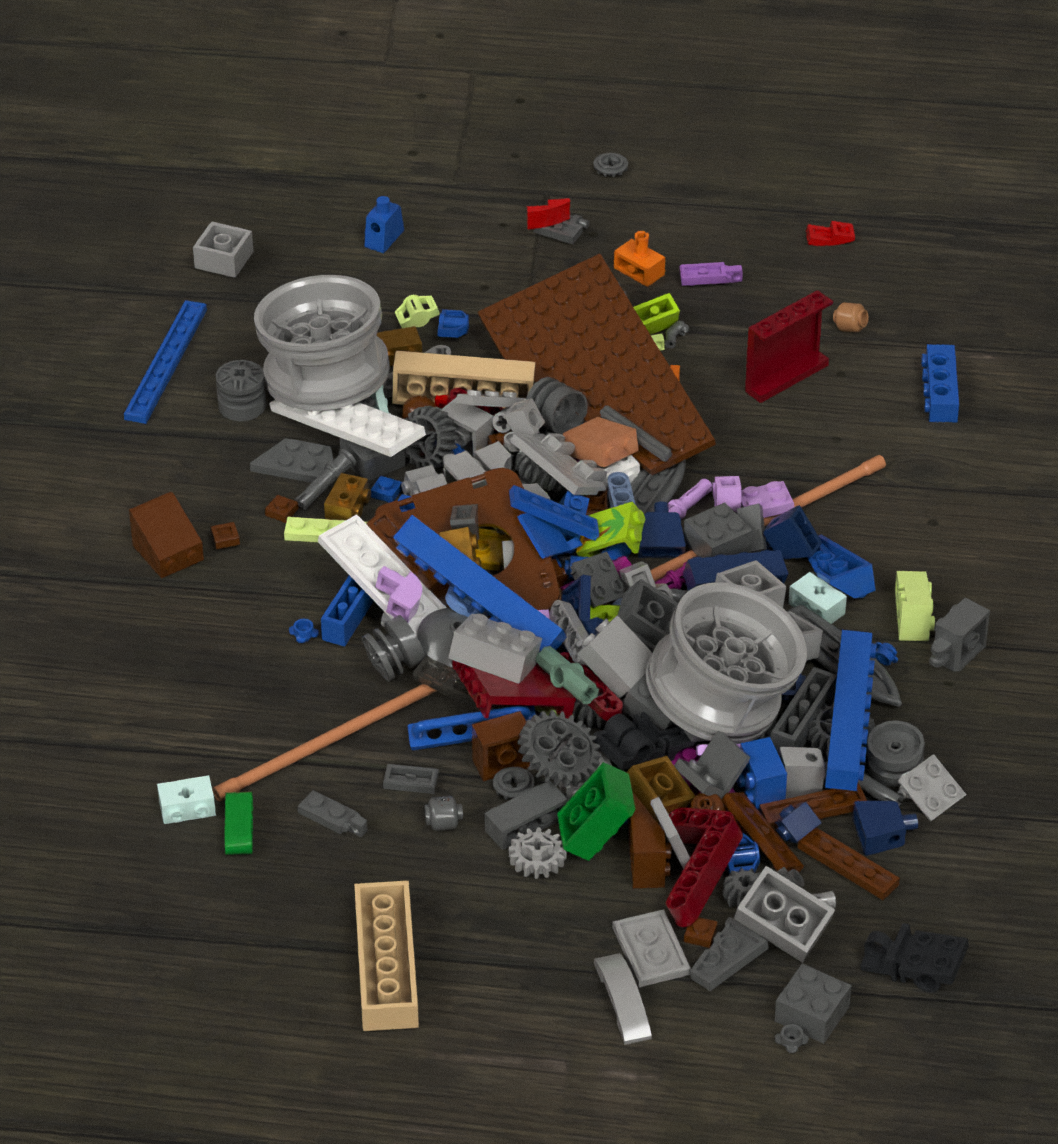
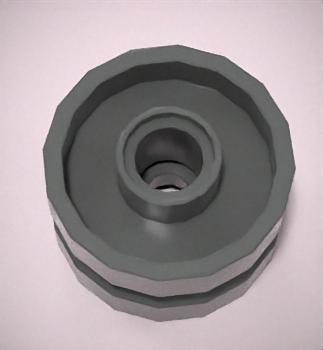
M898 720L886 721L877 725L869 733L867 739L868 753L866 764L870 776L885 786L900 787L901 785L898 780L924 761L925 742L923 734L910 723Z

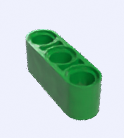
M252 791L226 792L225 854H252Z

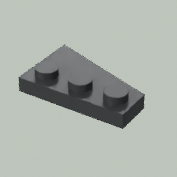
M729 916L723 931L716 934L712 946L703 952L690 970L691 979L707 990H713L768 949V940Z

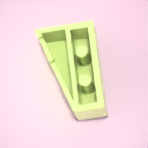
M925 571L896 572L895 597L899 641H929L930 631H934L935 617L932 616L933 599H931L932 583L928 582Z

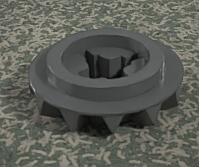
M604 153L594 160V169L597 170V174H604L605 177L609 175L614 178L615 175L621 176L623 172L627 171L628 161L620 154Z
M507 767L497 772L494 776L493 789L496 790L497 796L503 795L505 800L510 797L519 796L534 788L535 781L533 775L528 770L520 767ZM511 780H514V783H516V788L512 787Z

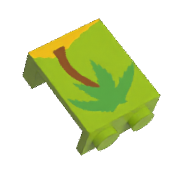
M632 501L588 515L597 519L599 536L595 541L580 536L583 546L576 550L578 556L592 557L598 555L602 548L625 542L634 554L638 553L645 523L644 513Z

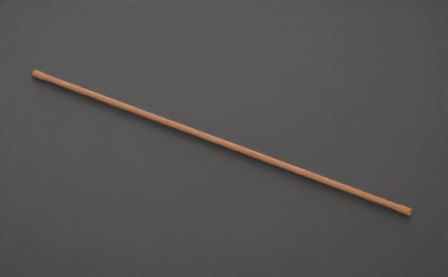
M877 455L863 462L860 466L792 499L794 507L800 505L802 508L864 476H869L885 468L886 462L881 455ZM779 515L765 517L764 527L767 526L773 518ZM690 550L650 570L654 582L663 578L667 571H674L682 567L688 559L698 556ZM614 601L609 602V603H606V604H603V605H609V604L613 603ZM450 670L236 778H231L213 787V794L220 802L225 799L226 792H239L241 789L460 680V677L456 671Z

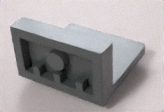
M717 731L698 762L693 759L688 762L679 758L674 766L677 771L703 794L708 796L717 794L722 799L733 787L749 762L750 756L723 732Z

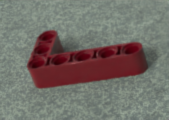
M681 807L669 813V817L682 842L698 844L666 900L668 910L676 924L680 927L690 926L698 919L742 840L743 833L733 814L729 811Z

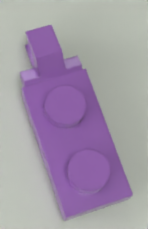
M724 262L680 266L682 286L734 283L742 281L743 278L741 265L727 266Z

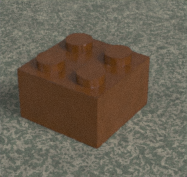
M521 711L472 724V758L483 781L493 779L496 773L504 768L520 767L528 769L531 764L530 762H523L522 759L525 754L518 752L521 747L517 743L521 737L519 733L526 723Z

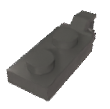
M314 790L298 805L299 814L339 834L349 831L362 837L368 831L367 820L361 817L358 812Z

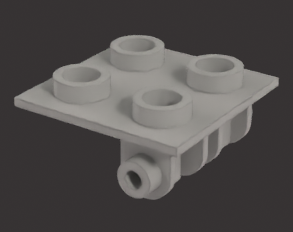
M934 754L898 780L901 785L898 794L903 796V800L911 798L930 822L967 795Z

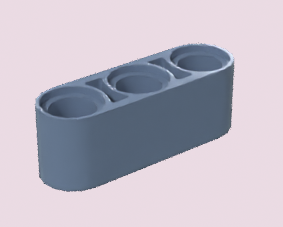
M613 472L608 476L607 499L610 508L632 501L635 504L629 477L623 472Z

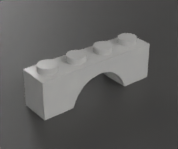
M499 441L474 452V458L478 460L485 471L496 468L511 470V454ZM538 483L522 484L525 490L550 500L548 494Z

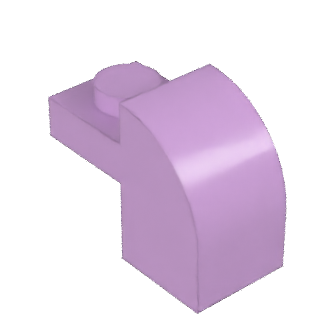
M739 476L715 477V483H712L714 507L726 503L737 513V508H741V483Z
M383 566L378 573L375 587L390 595L386 612L394 617L401 615L409 623L417 613L422 595V584L412 572L405 578L398 572Z

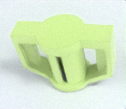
M410 295L405 298L403 304L395 311L401 328L422 327L429 322V319L440 315L432 296ZM422 304H428L429 309L425 310ZM408 311L410 317L405 319L403 314Z

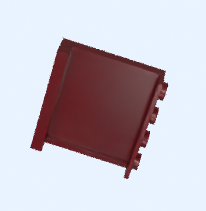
M816 290L748 327L745 392L759 403H762L829 366V358L822 354L819 349L822 310L833 304L830 298Z
M452 660L453 669L460 677L461 682H463L484 718H489L492 704L553 706L558 716L561 712H564L567 719L573 713L576 697L564 687H555L550 680V675L539 667L538 663L518 684Z

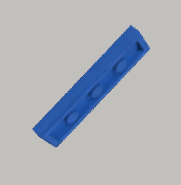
M513 485L509 490L511 507L595 541L598 538L597 519L516 485Z

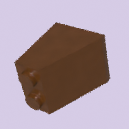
M172 491L129 509L133 546L161 579L204 560L202 541Z

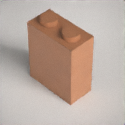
M596 417L563 433L565 442H572L575 445V451L570 455L571 457L579 460H593L601 467H606L639 451L635 428L600 417Z

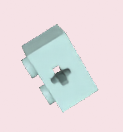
M811 572L790 586L789 605L792 607L804 605L830 624L845 614L847 596Z
M209 775L157 784L164 824L216 816L214 795Z

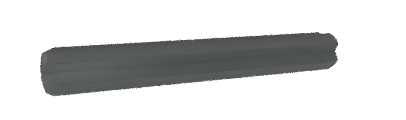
M606 405L600 410L601 418L635 428L638 444L662 461H667L672 457L670 448L610 406Z

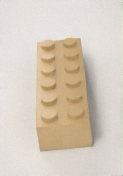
M396 351L393 367L392 404L404 405L405 401L410 397L418 395L426 396L435 403L436 396L449 395L450 391L454 388H461L465 391L478 390L482 391L481 394H485V391H497L499 395H503V391L515 392L517 397L526 398L534 385L535 362Z
M409 881L354 884L363 1031L419 1028Z

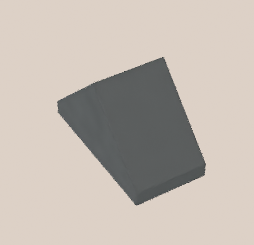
M478 504L453 506L450 519L451 529L468 527L471 533L476 534L477 539H479Z

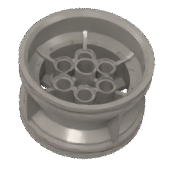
M317 275L291 281L266 295L255 310L254 322L258 340L269 352L264 362L263 371L266 387L270 395L278 402L292 408L322 411L355 404L375 393L385 383L390 372L387 347L376 336L382 321L381 304L377 292L370 285L356 278L341 275Z
M714 582L702 584L689 590L679 601L671 617L670 633L658 642L648 660L646 667L647 686L660 710L685 731L709 741L712 740L717 731H720L735 744L749 742L759 738L769 729L779 712L781 694L788 691L795 684L803 671L807 659L806 642L794 619L779 604L764 594L732 583Z

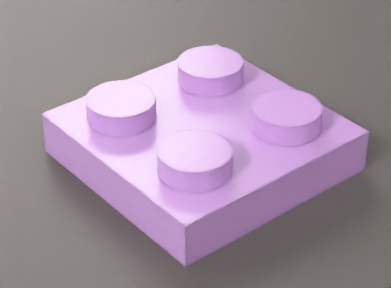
M772 481L767 485L750 486L741 490V507L759 503L763 507L764 518L783 514L794 508V502L784 481Z

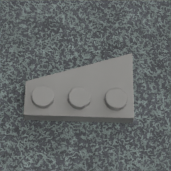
M467 390V394H457V403L473 406L511 407L513 403L526 400V398L517 397L515 392L504 391L503 395H499L497 391H485V394H481L482 391Z

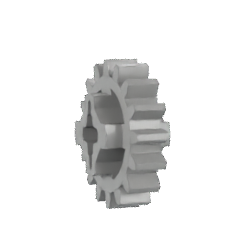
M537 827L536 832H532L528 828L525 835L520 832L517 833V839H512L511 846L509 847L510 864L515 865L516 872L524 870L525 877L532 873L535 879H538L539 874H543L546 878L549 877L550 871L558 873V867H564V859H566V851L563 850L560 835L555 834L552 836L550 829L545 833L541 832L540 827Z

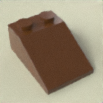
M633 793L636 810L632 817L628 819L633 889L665 888V877L670 876V861H666V859H671L670 842L665 843L663 829Z

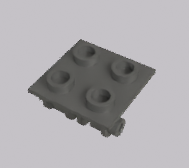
M608 552L573 562L570 567L572 570L570 574L575 580L583 574L591 576L590 605L594 607L620 599L623 593L627 591Z

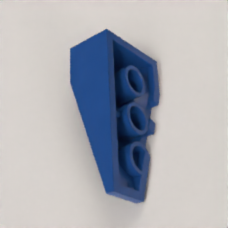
M822 534L818 535L822 544L813 556L807 558L819 578L853 598H863L868 593L876 591L871 563Z

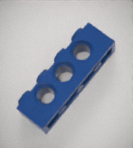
M927 344L926 354H922L921 366L926 367L923 368L922 381L927 382L924 383L923 396L928 397L925 398L924 412H929V422L957 423L959 396L955 345Z

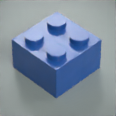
M771 738L740 743V748L750 756V760L736 780L738 787L743 789L744 794L758 811L760 804L786 799L787 772Z

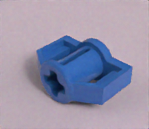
M442 309L439 317L438 337L458 338L463 334L467 335L469 315L465 314L462 310Z
M744 833L739 845L745 844L746 846H738L726 867L729 875L731 870L739 872L741 867L734 866L753 864L742 866L745 871L753 868L755 873L760 864L758 844Z

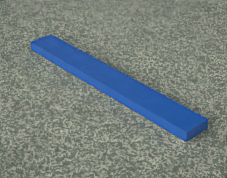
M185 300L125 410L124 420L147 424L207 311V304Z

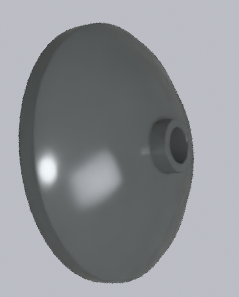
M443 608L433 611L422 620L417 638L420 641L426 658L430 662L443 669L455 671L452 667V660L448 659L454 631L468 618L467 616L458 614L451 608Z

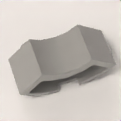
M433 465L405 472L404 481L401 483L404 495L412 496L446 485L447 482L443 473L438 475Z

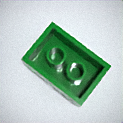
M603 762L557 813L563 850L590 861L596 853L601 851L603 845L610 837L618 832L620 826L632 817L636 808L628 773Z

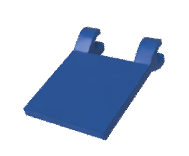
M528 513L517 517L542 559L568 552L572 554L576 551L575 549L583 546L578 537L566 541L555 524Z

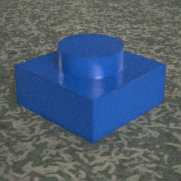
M380 476L371 489V498L388 503L393 502L402 490V482Z

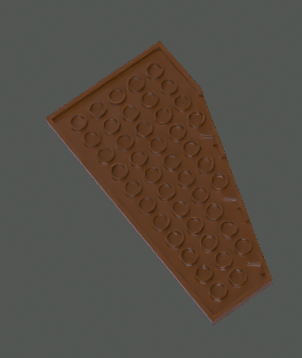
M600 253L478 311L480 320L503 359L535 362L534 384L542 378L552 377L582 392L586 396L588 407L583 423L596 417L601 418L600 410L608 405L670 448L672 457L667 461H662L638 444L639 451L631 455L651 475L716 445L715 439Z

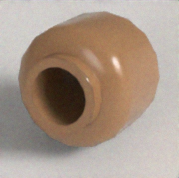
M844 302L834 311L833 321L840 331L860 332L868 323V312L860 303Z

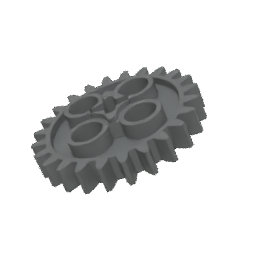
M551 710L549 715L542 711L539 717L534 714L531 720H527L519 733L521 737L517 743L521 747L518 752L525 754L522 759L523 762L531 763L528 770H537L536 777L544 775L546 783L553 779L555 786H558L560 781H562L566 788H568L571 782L576 787L580 781L585 783L600 764L598 760L601 754L597 752L600 745L594 743L597 737L589 736L588 733L591 728L583 729L581 727L583 721L575 723L573 715L567 719L564 712L556 716L553 710ZM567 736H570L571 738L566 745L561 748L553 761L549 762L548 760L553 752L558 749Z

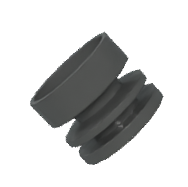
M233 360L225 363L218 369L216 373L219 412L224 417L234 421H249L260 416L266 408L265 378L261 366L249 360Z
M545 377L536 382L526 397V400L531 398L534 400L545 421L541 427L546 428L552 433L563 435L564 432L581 425L584 422L583 418L587 414L588 403L586 396L582 392L552 377Z
M401 615L384 623L386 636L378 628L373 630L374 638L369 633L362 636L370 662L387 682L395 679L394 672L397 675L403 674L401 661L409 668H413L426 660V655L420 641Z

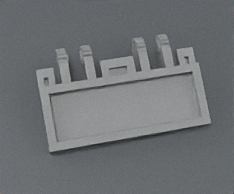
M549 433L547 436L544 434L513 435L510 442L573 495H597L598 491L606 490L607 486L602 481L606 478L607 471L602 468H596L597 463L593 460H580L577 462L570 455L575 451V445L572 442H565V437L562 434Z

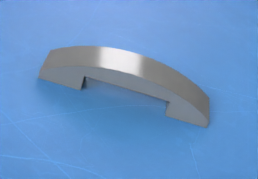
M619 953L595 958L594 965L601 983L604 982L617 1015V1026L624 1044L651 1039L652 1035L638 987L623 956Z

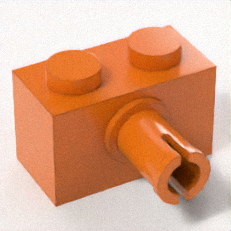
M638 231L635 233V240H629L614 251V269L648 287L665 275V257L648 248V233Z

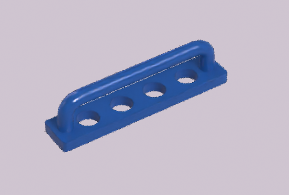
M534 705L491 709L489 718H484L479 711L409 724L411 750H420L471 742L472 724L521 711L527 722V720H531L534 714L536 715ZM456 725H465L467 727V731L462 735L453 733ZM438 728L442 731L441 736L437 739L428 737V732L431 729Z

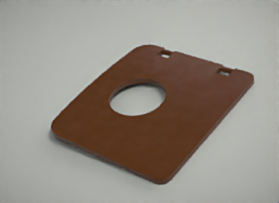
M492 469L471 478H464L412 495L400 501L396 500L381 505L376 509L375 516L383 509H386L402 526L413 515L439 535L440 532L452 530L450 519L453 506L478 504L479 527L491 526L499 528L506 532L514 543V555L510 564L503 571L492 576L537 610L550 611L554 601L560 598L551 556L544 559L541 558L517 518L519 515L525 514V512L511 507L509 490L513 485L523 489L524 487L518 475L510 469ZM486 479L487 485L476 489L473 488L472 483ZM414 503V509L401 512V506ZM448 583L445 585L440 584L431 591L446 608H450L445 599L450 586Z

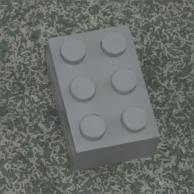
M472 613L454 631L448 659L519 684L535 667L537 663L535 660L540 650L542 638L535 636L530 631L512 628L508 623L490 620L483 614Z
M765 866L738 906L734 919L803 963L830 923L835 909Z

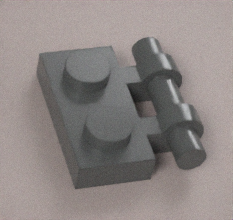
M575 214L574 216L570 215V219L559 224L534 229V233L574 244L583 233V228L587 229L590 222L583 219L582 216Z

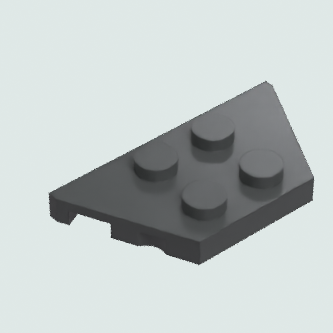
M285 438L250 463V471L312 483L322 474L325 465L328 462L331 463L334 459L331 446ZM334 481L330 486L333 487L336 481Z

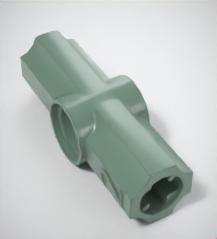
M546 646L537 653L535 661L539 664V667L550 675V680L555 687H564L583 704H590L597 697L599 689L594 682L584 675V670L579 663H570L551 646Z

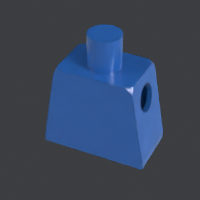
M380 196L376 199V206L366 217L365 247L385 253L404 231L401 207L398 204L391 203L388 197Z

